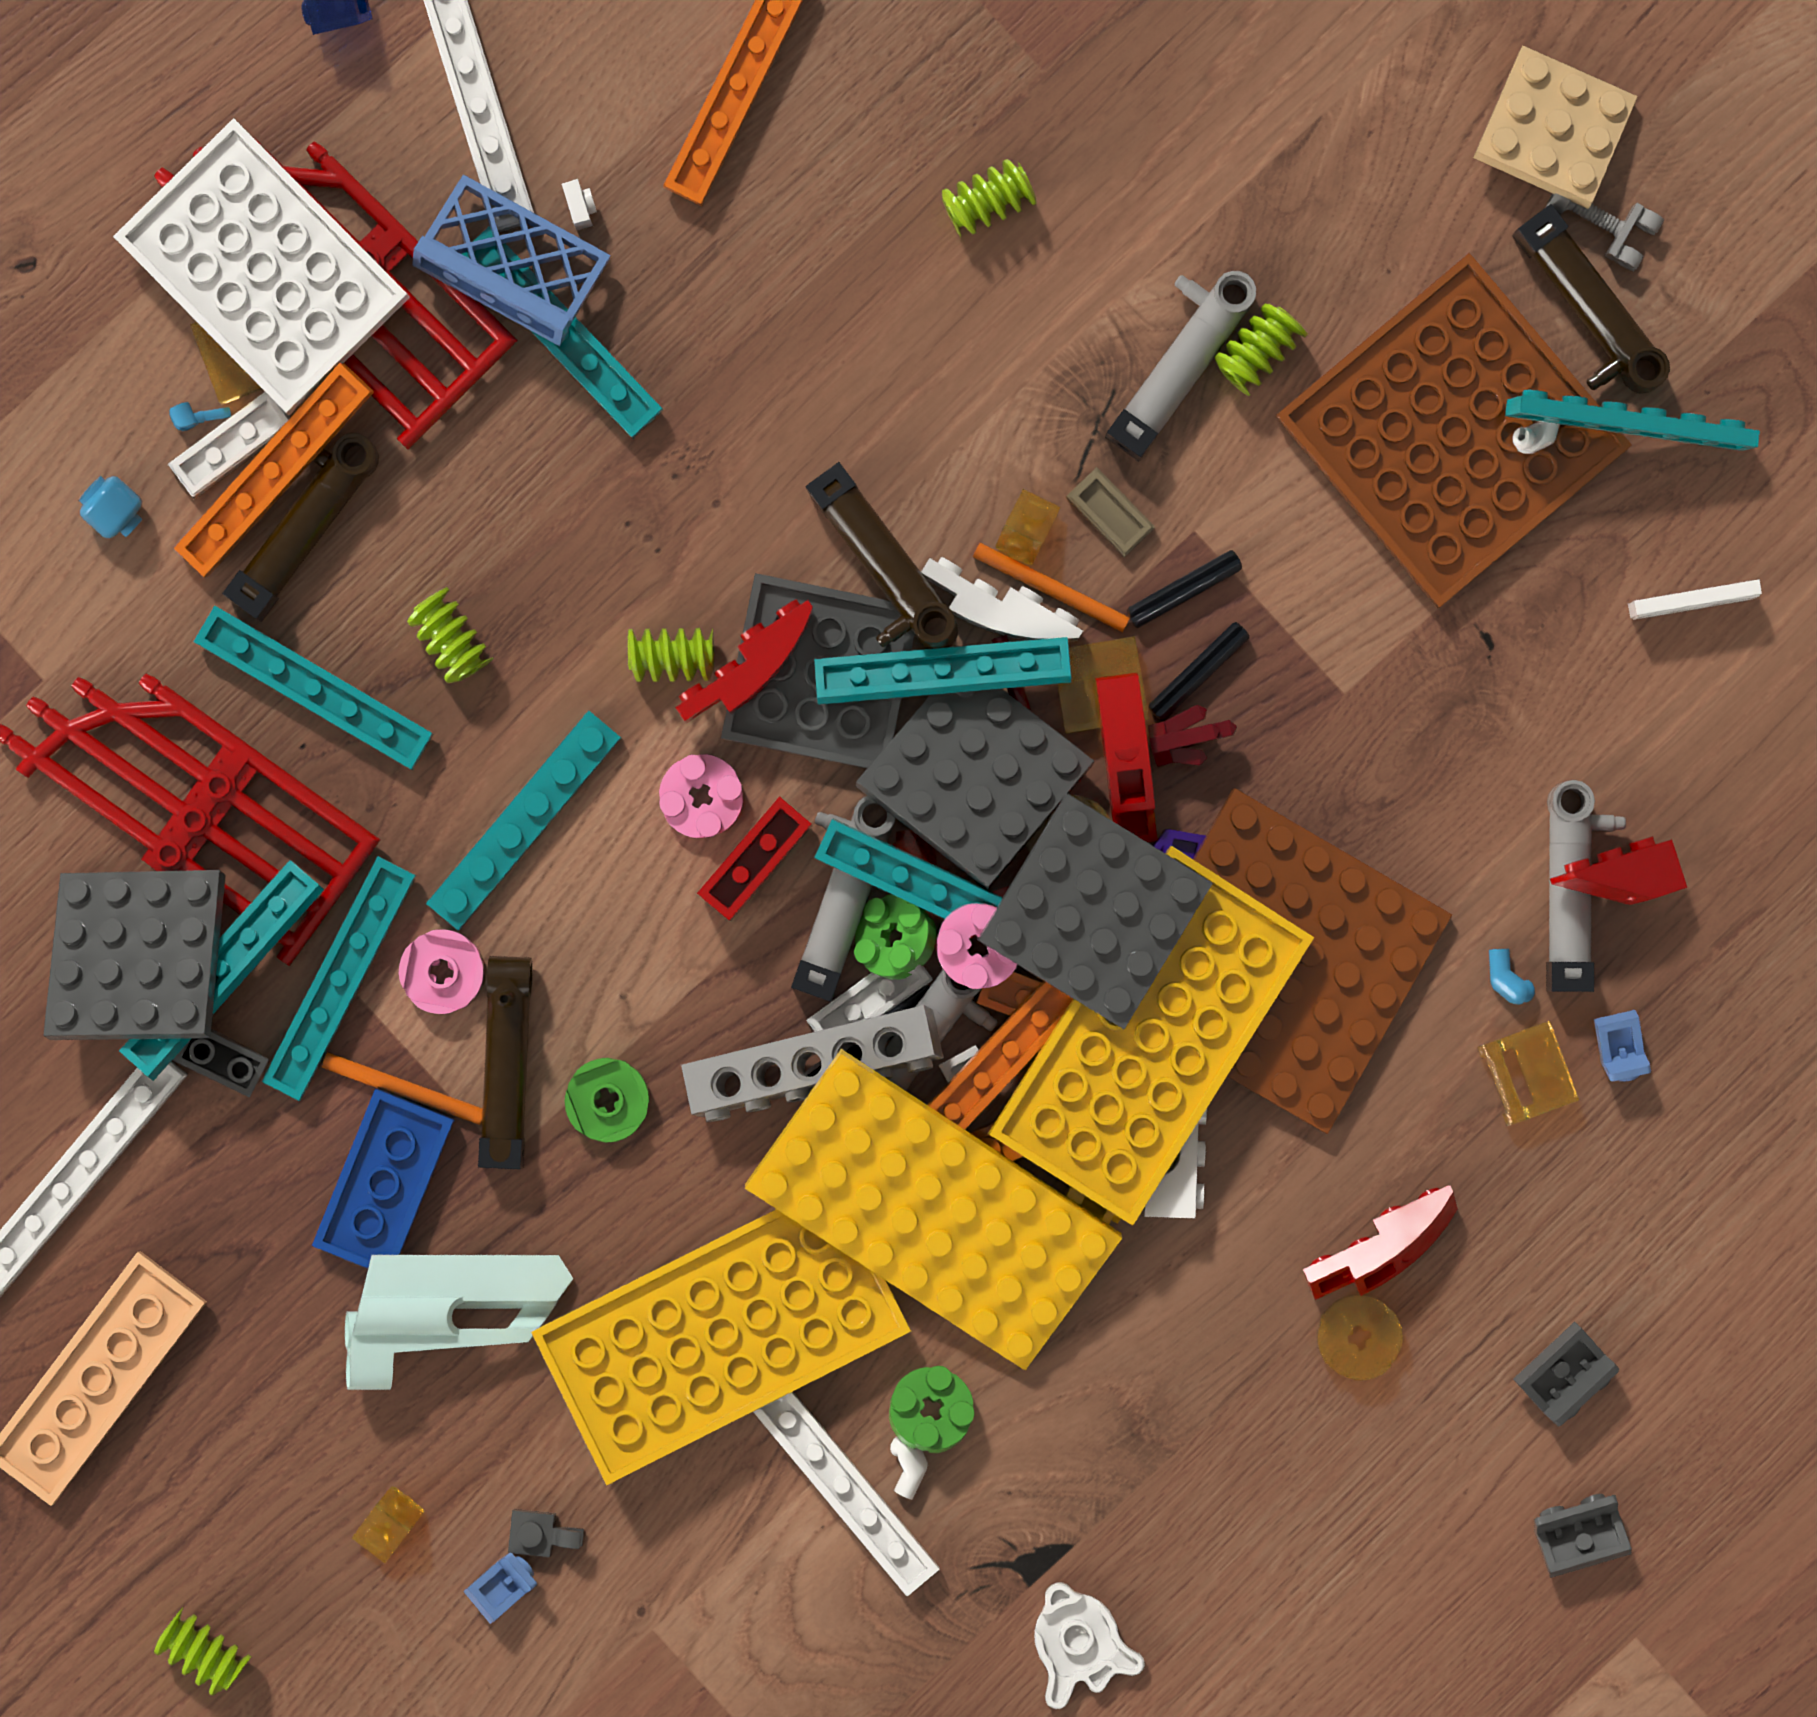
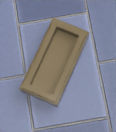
M1097 467L1066 496L1124 558L1155 528Z

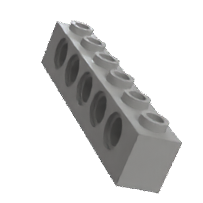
M922 1005L683 1064L681 1067L691 1114L705 1117L706 1122H715L730 1118L731 1110L743 1107L746 1108V1112L768 1109L771 1107V1100L786 1097L787 1103L805 1100L841 1049L847 1051L853 1045H859L861 1048L862 1058L860 1061L887 1079L892 1078L891 1071L907 1068L908 1073L929 1070L933 1068L932 1061L943 1059L933 1009ZM899 1035L903 1042L902 1050L898 1055L889 1057L885 1050L886 1042L890 1037ZM818 1055L821 1059V1069L815 1076L808 1077L805 1072V1063L809 1057ZM777 1064L781 1071L780 1080L776 1085L769 1087L765 1082L766 1070L770 1066ZM737 1074L741 1082L740 1089L737 1094L729 1097L725 1092V1082L730 1076Z

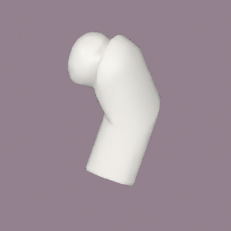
M1539 421L1525 428L1520 427L1513 434V444L1519 452L1533 454L1555 442L1560 424Z
M895 1437L891 1443L890 1450L894 1456H898L903 1472L894 1491L903 1497L913 1500L927 1470V1460L922 1450L918 1448L913 1449L902 1443L898 1437Z

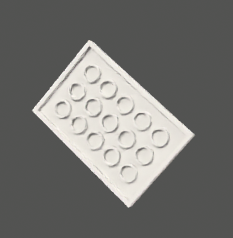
M234 118L113 236L289 416L316 390L339 363H344L410 298L373 258Z

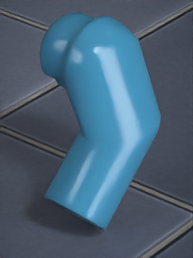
M1510 949L1489 950L1490 983L1493 990L1509 1003L1520 1005L1531 1001L1535 995V987L1530 980L1524 981L1511 971Z

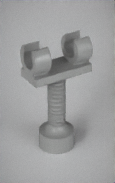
M1552 193L1546 205L1547 207L1552 204L1560 215L1566 210H1573L1577 215L1580 214L1584 219L1587 218L1588 221L1591 220V223L1598 225V227L1602 226V229H1605V231L1613 233L1615 238L1604 257L1615 261L1620 266L1633 272L1635 269L1637 270L1644 257L1639 251L1623 244L1633 225L1651 235H1655L1664 222V218L1644 208L1639 203L1632 206L1624 221H1619L1618 218L1612 217L1611 214L1608 215V212L1601 211V208L1594 206V204H1591L1589 209L1557 193Z

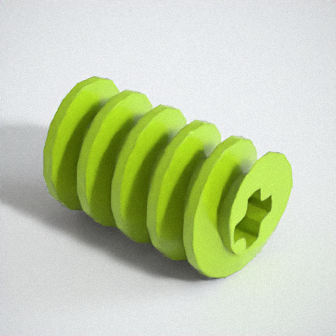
M1004 160L1002 162L1003 174L996 168L989 167L987 169L988 182L979 174L973 175V189L963 181L958 182L957 197L947 188L942 190V201L960 238V228L963 226L972 235L977 233L975 222L977 219H980L987 227L992 226V212H995L1002 220L1007 219L1006 205L1008 204L1018 213L1022 212L1021 198L1023 197L1033 206L1037 204L1035 193L1019 162L1018 167H1016L1010 160Z
M1265 303L1260 308L1264 319L1253 316L1249 320L1253 331L1241 328L1237 333L1242 344L1230 340L1226 344L1230 356L1219 352L1214 357L1222 374L1247 396H1250L1245 386L1247 381L1257 386L1262 384L1256 373L1259 369L1268 374L1273 372L1268 361L1270 357L1280 362L1285 359L1279 347L1284 345L1294 350L1297 346L1291 335L1296 333L1304 338L1308 335L1300 323L1279 306L1275 307Z
M446 587L414 607V612L407 622L411 627L423 625L416 635L420 641L432 639L425 650L429 655L442 653L436 660L435 666L438 669L451 667L445 674L444 680L447 683H453L478 672L494 658L480 660L479 656L486 646L484 643L471 646L470 642L477 632L475 629L462 632L461 627L468 618L466 615L453 618L451 614L459 604L457 601L444 604L442 600L450 591Z
M662 628L656 641H654L650 629L644 630L641 641H637L633 629H628L629 671L632 670L637 682H642L646 671L649 670L652 680L659 682L663 670H666L669 680L675 682L680 670H683L687 681H693L696 671L699 669L703 680L710 681L714 671L713 628L708 640H704L700 628L695 629L691 640H687L683 628L678 629L675 640H671L667 629Z
M182 1608L158 1639L154 1653L158 1656L170 1649L168 1664L171 1666L184 1659L182 1674L186 1676L197 1669L198 1674L195 1684L198 1686L211 1679L210 1695L213 1696L223 1689L227 1691L252 1656L248 1654L238 1661L235 1660L238 1650L236 1644L223 1651L221 1648L225 1636L220 1634L209 1641L208 1635L211 1626L207 1624L198 1631L194 1630L197 1616L193 1614L182 1621L180 1619L183 1611Z

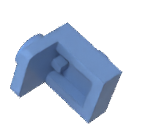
M1635 1010L1594 1019L1600 1061L1610 1081H1632L1640 1075L1651 1072L1650 1063L1644 1052L1639 1016Z
M510 1552L499 1559L463 1592L491 1624L521 1597L536 1587L537 1582L533 1578L534 1572L530 1565L523 1558L515 1557Z

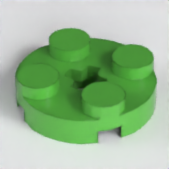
M893 894L881 899L873 898L866 903L856 930L855 958L858 962L864 964L870 972L890 980L905 979L912 975L908 972L914 970L918 964L923 966L932 955L937 934L934 920L929 918L928 912L925 909ZM897 928V931L902 933L901 940L894 941L893 946L890 947V934Z
M600 1058L584 1064L573 1075L566 1090L564 1099L565 1110L571 1124L583 1135L605 1143L616 1142L627 1138L637 1131L647 1117L650 1103L649 1089L641 1073L626 1061ZM603 1088H607L610 1093L617 1092L619 1100L614 1103L615 1110L613 1112H608L605 1107L598 1108L595 1100L601 1097L600 1090Z
M943 1366L919 1368L908 1373L898 1382L890 1399L889 1421L894 1433L905 1445L913 1449L918 1448L922 1451H929L928 1453H941L953 1448L965 1437L974 1418V1402L967 1385ZM930 1400L932 1403L938 1402L941 1405L939 1419L934 1420L931 1415L924 1418L921 1415V1411L925 1407L923 1401Z

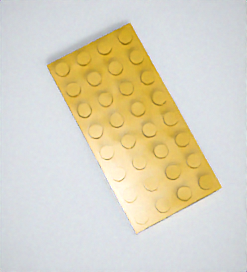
M1169 846L1165 854L1213 884L1126 1028H1120L1073 999L988 1132L989 1135L1132 1226L1314 939L1307 932L1173 846Z
M843 1049L836 1055L745 1183L746 1190L1023 1370L1027 1369L1122 1240L1121 1232Z
M776 1209L531 1333L607 1486L911 1332L885 1279Z

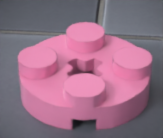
M689 755L676 762L664 775L659 789L660 808L667 822L681 834L692 838L713 837L728 830L738 819L743 806L742 785L736 772L725 761L712 755ZM703 784L709 786L708 795L713 798L710 805L703 803L699 808L692 805L694 798L689 795L692 788L700 789Z
M986 903L966 904L952 911L942 922L937 937V956L944 971L955 982L972 989L990 988L1006 980L1016 969V963L988 946L986 947L989 953L983 957L979 953L972 956L967 951L972 946L969 938L975 934L977 937L980 936L997 907Z
M432 930L419 936L405 949L399 965V979L407 996L418 1008L435 1014H448L467 1007L479 994L485 976L484 962L479 948L466 936L451 930ZM441 959L447 960L448 968L454 970L453 977L446 978L444 984L436 983L437 976L430 974L431 967L439 966Z

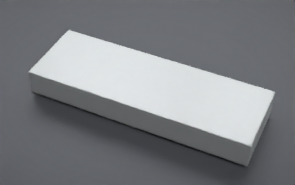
M264 392L168 463V465L192 498L196 499L262 450L290 419V416Z
M1758 579L1635 600L1628 604L1630 618L1636 620L1753 600L1760 597L1762 591L1760 580Z
M919 964L914 970L908 972L912 975L901 980H890L870 973L806 1021L816 1032L885 1015L933 979L924 966Z

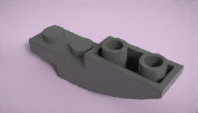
M212 1028L210 1038H192L173 1059V1061L249 1098L269 1060Z

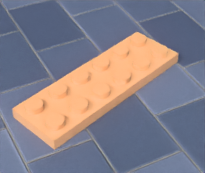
M138 1251L1 1431L0 1468L50 1506L54 1505L207 1301L143 1252Z

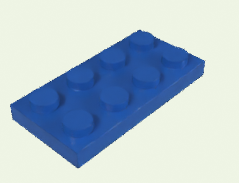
M376 1088L312 1246L365 1268L369 1267L371 1255H401L455 1119Z

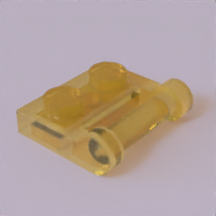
M1550 1021L1542 1022L1477 1046L1481 1059L1486 1058L1506 1111L1502 1114L1506 1126L1522 1122L1579 1100ZM1512 1048L1533 1103L1521 1106L1502 1055L1503 1051Z

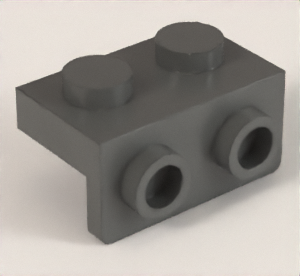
M1574 1321L1513 1380L1537 1407L1559 1427L1568 1419L1574 1417L1593 1395L1605 1388L1619 1372V1368Z
M1604 1494L1591 1495L1580 1502L1581 1505L1564 1509L1563 1506H1554L1542 1511L1540 1517L1534 1519V1532L1550 1578L1631 1555L1632 1548L1618 1511L1616 1495L1605 1497Z

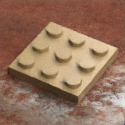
M1522 45L1473 158L1553 194L1557 193L1570 199L1571 202L1589 209L1638 96Z

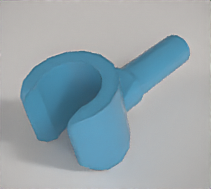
M184 402L170 408L169 415L175 428L180 431H187L198 425V423H204V421L231 417L230 407L194 413L190 403Z

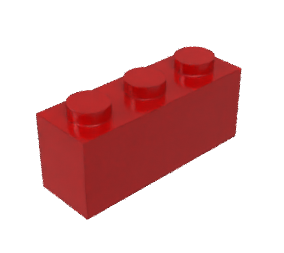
M779 796L697 894L726 919L732 921L813 826L812 823Z

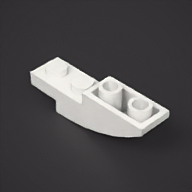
M943 557L940 558L938 563L929 558L921 571L928 581L955 596L949 607L953 615L987 631L1022 640L1068 637V642L1078 641L1083 630L1076 627L1079 623L1076 617L1061 608H1057L1055 613L1040 605L1043 601L1041 596L1024 586L1020 588L1019 592L1011 587L1003 601L995 598L999 592L998 590L980 579H977L974 584L959 576L962 572L959 566Z

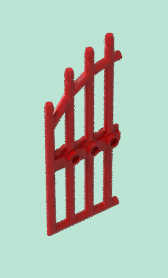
M315 141L307 147L306 151L316 164L319 163L323 170L283 166L265 149L410 296L401 307L464 369L446 388L384 325L377 329L371 337L435 399L416 417L354 354L344 362L374 391L371 396L405 429L396 439L409 450L518 339L480 302L429 275L494 339L476 358L390 273L407 255L413 259L414 248L418 240L333 156H329L328 151L322 145ZM203 147L197 148L193 153V157L196 156L203 149ZM162 167L155 173L154 177L163 188L174 175ZM303 185L343 189L377 225L359 242Z
M149 674L143 675L139 685L150 695H155L159 701L118 703L100 689H95L94 685L89 681L78 677L71 687L79 696L87 698L89 703L98 708V710L71 720L56 709L49 708V704L42 699L33 696L28 701L26 707L32 714L38 718H43L46 724L56 730L37 747L20 735H15L14 731L7 726L0 724V743L8 745L11 751L23 758L21 763L15 768L19 773L30 778L38 769L148 848L141 860L156 871L206 870L193 860L207 840H209L267 883H270L280 870L218 827L230 808L234 806L333 877L319 898L306 910L308 913L294 932L288 930L278 941V943L283 945V948L276 957L288 966L293 963L381 840L167 685L163 686L160 680ZM181 716L222 747L207 767L141 718ZM116 721L198 781L182 801L87 731ZM70 740L173 815L159 835H157L51 759L50 756ZM256 772L262 774L358 843L343 864L243 793V790ZM225 884L223 903L241 915L252 902Z

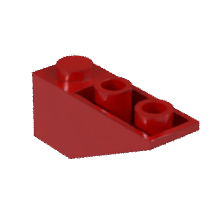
M1653 836L1629 843L1631 852L1623 854L1621 847L1596 854L1598 863L1590 865L1588 858L1564 865L1565 874L1550 878L1552 885L1628 905L1652 900L1688 888L1673 840L1655 844Z

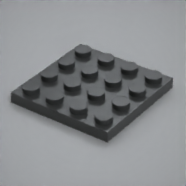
M755 573L743 633L762 622L764 627L769 626L779 619L776 612L795 599L798 600L800 605L809 600L813 606V613L796 649L768 685L734 713L730 714L727 709L721 739L867 769L894 737L902 697L818 705L814 659L911 651L915 636L914 632L910 630L895 642L882 647L876 640V637L884 631V628L901 616L890 601ZM739 651L737 663L740 665L746 660Z
M1003 689L934 694L927 698L856 781V787L986 890H989L1057 809L1065 794H1069L1093 766L1094 760Z
M1065 794L977 940L1105 1019L1125 1029L1213 883L1069 794Z
M220 870L60 873L43 1036L49 1040L210 1038L226 875Z

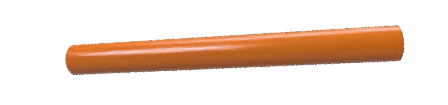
M981 542L973 555V558L1122 633L1130 619L1128 616Z
M327 1052L324 1058L323 1069L478 1125L482 1123L483 1108Z

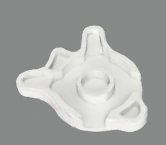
M1057 1582L1047 1588L1045 1592V1605L1037 1619L1034 1636L1039 1657L1048 1670L1049 1678L1045 1693L1048 1706L1054 1709L1065 1707L1071 1697L1075 1684L1079 1681L1086 1682L1092 1692L1100 1693L1115 1674L1134 1676L1141 1673L1145 1666L1144 1658L1121 1640L1116 1621L1110 1610L1102 1602L1092 1596L1074 1591L1066 1583Z

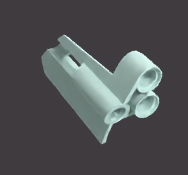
M371 1255L358 1311L346 1312L347 1389L391 1390L394 1353L529 1342L533 1337L531 1332L542 1326L562 1294L572 1282V1275L559 1255ZM454 1309H521L506 1329H459L452 1322Z

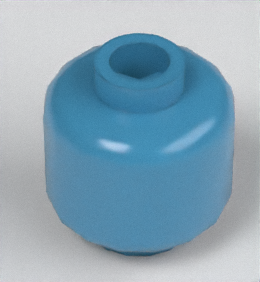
M99 476L78 499L82 504L80 508L81 518L104 538L115 537L119 532L127 537L142 520L137 514L141 508L142 499L116 476H111L106 480Z

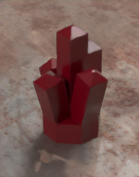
M1195 705L1164 722L1148 725L1150 744L1157 767L1173 763L1202 765L1207 760L1205 752L1200 749L1186 747L1234 736L1237 726L1231 720L1187 729L1206 719L1207 710L1200 705Z

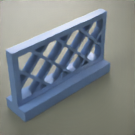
M463 174L425 237L422 236L415 246L412 265L554 344L561 346L568 334L571 323L608 264L611 255ZM467 190L482 199L485 210L462 215L459 200ZM490 204L496 206V208L491 209ZM454 210L456 217L449 218V216ZM510 214L518 218L522 231L499 236L494 217ZM488 219L493 237L470 242L465 224ZM527 224H529L530 226H532V227H534V228L528 229ZM459 225L464 244L448 247L435 239L441 229ZM547 234L555 239L559 251L536 256L531 237ZM525 239L530 258L507 262L502 244ZM564 244L569 246L570 248L565 249ZM496 246L501 264L486 268L476 262L473 251ZM467 252L468 257L462 255V253ZM583 254L596 261L591 272L573 276L568 258ZM561 259L567 278L545 283L539 264ZM533 266L538 285L522 288L513 282L510 271ZM504 273L505 278L502 277V276H500V275H498V274ZM584 283L578 292L576 284ZM570 286L574 300L567 312L551 304L547 291ZM541 293L542 298H540L539 296H537V295H535V294Z

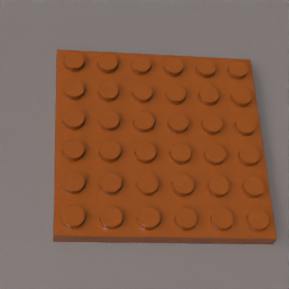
M1470 253L1275 416L1437 609L1632 446L1623 433L1560 424L1556 440L1552 445L1533 454H1525L1517 450L1512 440L1514 432L1520 427L1525 428L1539 422L1505 416L1507 399L1522 396L1523 390L1544 391L1548 393V399L1562 401V396L1585 397L1588 399L1587 405L1600 406Z
M1233 788L1193 860L1307 932L1314 939L1227 1077L1323 1133L1328 1134L1452 914L1238 789Z

